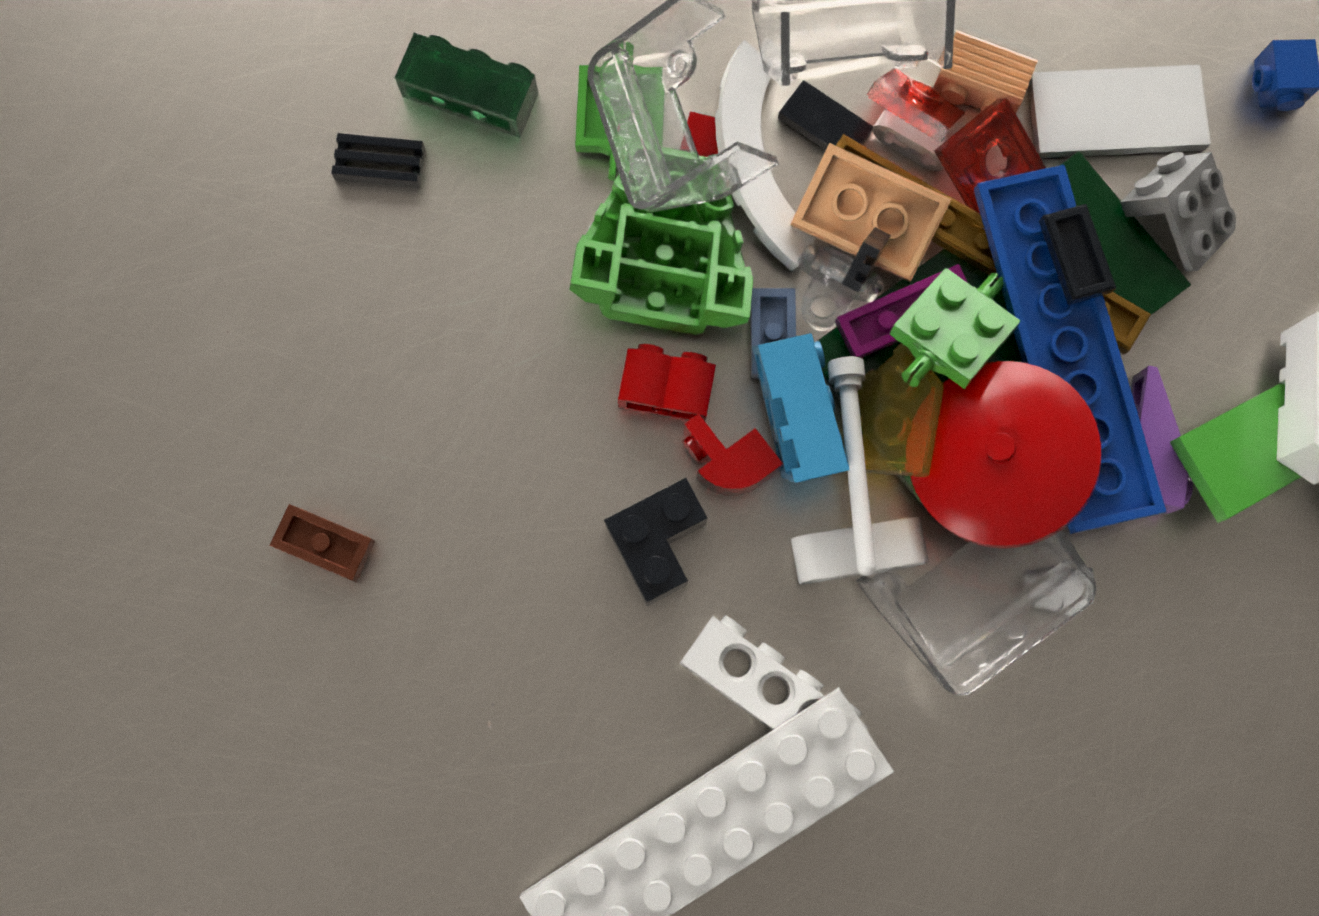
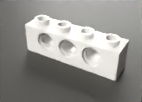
M726 615L721 621L712 616L680 662L690 672L771 730H774L803 711L808 705L814 704L825 697L820 693L824 686L821 682L801 669L797 675L793 674L781 665L785 660L783 655L762 642L759 648L743 638L747 630ZM738 650L747 656L749 668L743 676L734 677L726 672L723 661L729 651ZM770 677L781 679L787 689L785 699L776 705L767 702L762 694L763 684ZM850 704L858 717H860L862 712Z

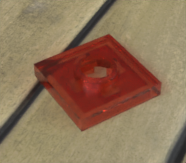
M896 68L891 69L875 80L866 94L869 99L937 142H942L958 126L966 113L944 100V97L928 84L910 78Z
M1007 97L995 100L934 150L966 206L979 214L980 211L974 193L977 183L1046 168ZM994 145L1000 148L1003 157H1007L1006 168L1000 169L996 176L991 175L986 167L987 153Z

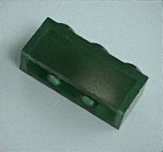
M415 32L394 77L404 98L518 138L523 133L539 94L535 74L531 73L525 66L510 62L507 65L492 60L489 55L478 49H469L467 51L452 46L449 41L440 36L429 35V37Z

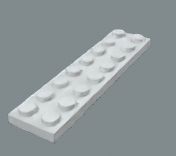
M838 687L523 891L519 898L530 916H671L894 771Z

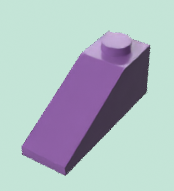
M1147 366L1133 376L1131 392L1167 512L1163 514H1170L1183 509L1185 504L1189 502L1193 491V481L1189 478L1188 472L1170 444L1172 440L1180 437L1181 434L1158 367Z

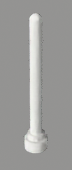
M847 356L828 362L829 383L834 385L836 392L840 393L845 453L850 469L847 473L857 570L863 576H870L876 570L858 398V390L862 388L861 382L866 377L864 360L860 357Z

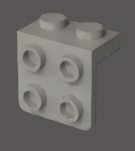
M1176 152L1164 156L1146 177L1135 183V188L1120 202L1125 217L1165 213L1184 269L1188 272L1198 271L1235 231V212L1229 205L1223 187V177L1220 170L1216 167L1212 152L1186 156L1182 152Z

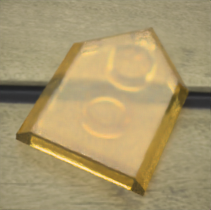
M901 343L893 350L895 354L876 371L871 369L865 375L866 379L861 381L862 388L858 390L866 473L926 477L930 473L944 384L932 370L928 372L917 387L909 385L913 376L906 383L902 379V372L916 358Z

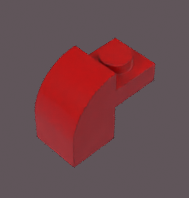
M699 413L684 424L683 433L686 438L682 440L683 445L696 462L704 459L707 463L697 471L696 479L705 488L714 493L725 496H738L749 493L778 473L783 465L782 461L756 428L726 449Z

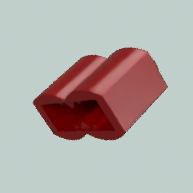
M639 344L637 349L628 348L618 396V407L689 421L699 413L705 421L716 365L707 362V356L695 352H683L681 357H672L664 354L663 348L652 344Z

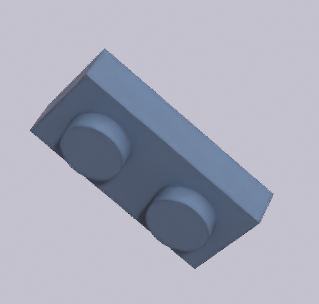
M795 288L752 289L750 310L751 378H759L752 346L796 337Z

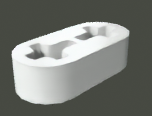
M886 108L873 126V133L880 142L929 170H943L954 153V146L948 138L898 109Z

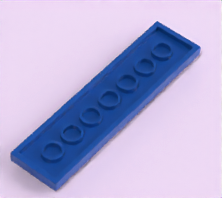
M1065 165L977 183L974 193L996 272L999 274L998 279L1001 276L1003 278V288L1001 290L1007 311L1021 320L1014 331L1022 363L1046 369L1068 382L1087 403L1095 418L1100 434L1101 468L1097 485L1085 508L1068 525L1070 535L1167 512L1104 297L1099 296L1071 305L1067 304L1038 222L1044 215L1077 206Z

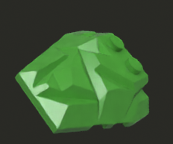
M637 143L615 179L612 191L605 203H601L596 211L592 225L586 235L583 234L577 243L569 290L585 302L598 304L602 315L608 319L696 335L703 333L707 325L727 328L747 323L750 318L753 275L750 266L745 267L741 252L744 242L741 230H735L731 215L734 204L720 160Z

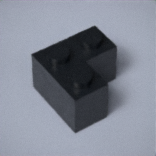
M687 478L604 519L606 529L646 606L667 597L688 584V579L669 544L706 526L708 518Z

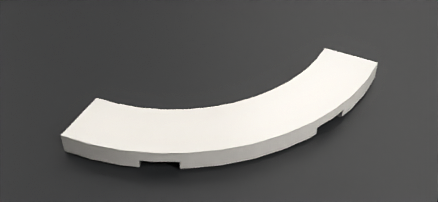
M744 40L730 59L720 84L719 108L715 114L719 159L734 201L738 207L742 205L748 218L755 226L753 232L774 257L792 271L800 264L816 238L791 227L790 224L795 212L777 186L764 152L761 134L762 103L770 78L777 67Z

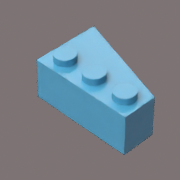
M812 333L752 346L775 453L783 463L780 469L781 477L793 483L850 471L843 440L834 415L835 404L833 394L829 385L825 383L821 369L825 367L821 343L819 341L814 342Z

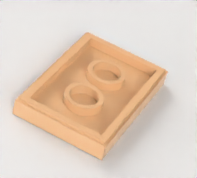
M829 143L790 225L855 257L863 241L876 227L891 236L874 266L911 282L952 199Z

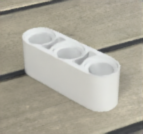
M920 517L872 524L876 562L874 573L910 568L929 563ZM853 527L806 534L791 539L799 584H811L861 576L857 570Z

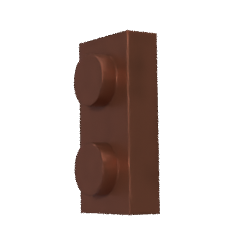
M289 504L269 546L357 582L375 540Z

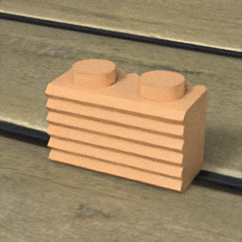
M956 30L932 91L935 94L940 93L941 98L948 103L954 105L965 103L967 106L972 105L974 108H980L982 114L988 118L1012 120L1021 106L1038 60Z

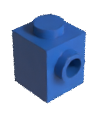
M1315 39L1272 40L1254 60L1255 69L1252 76V86L1254 91L1258 93L1259 108L1277 107L1279 111L1295 110L1302 107L1319 90V63Z

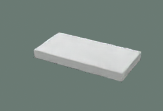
M1200 65L1034 72L1029 82L1028 92L1036 159L1071 157L1078 151L1083 156L1205 151L1211 145Z

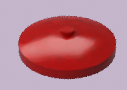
M990 362L982 368L965 389L949 378L924 402L910 432L907 456L908 468L912 484L921 503L930 515L949 532L968 542L992 548L1023 547L1038 543L1057 534L1075 520L1085 508L1096 488L1100 474V434L1095 418L1085 400L1068 382L1058 375L1041 367L1022 362Z

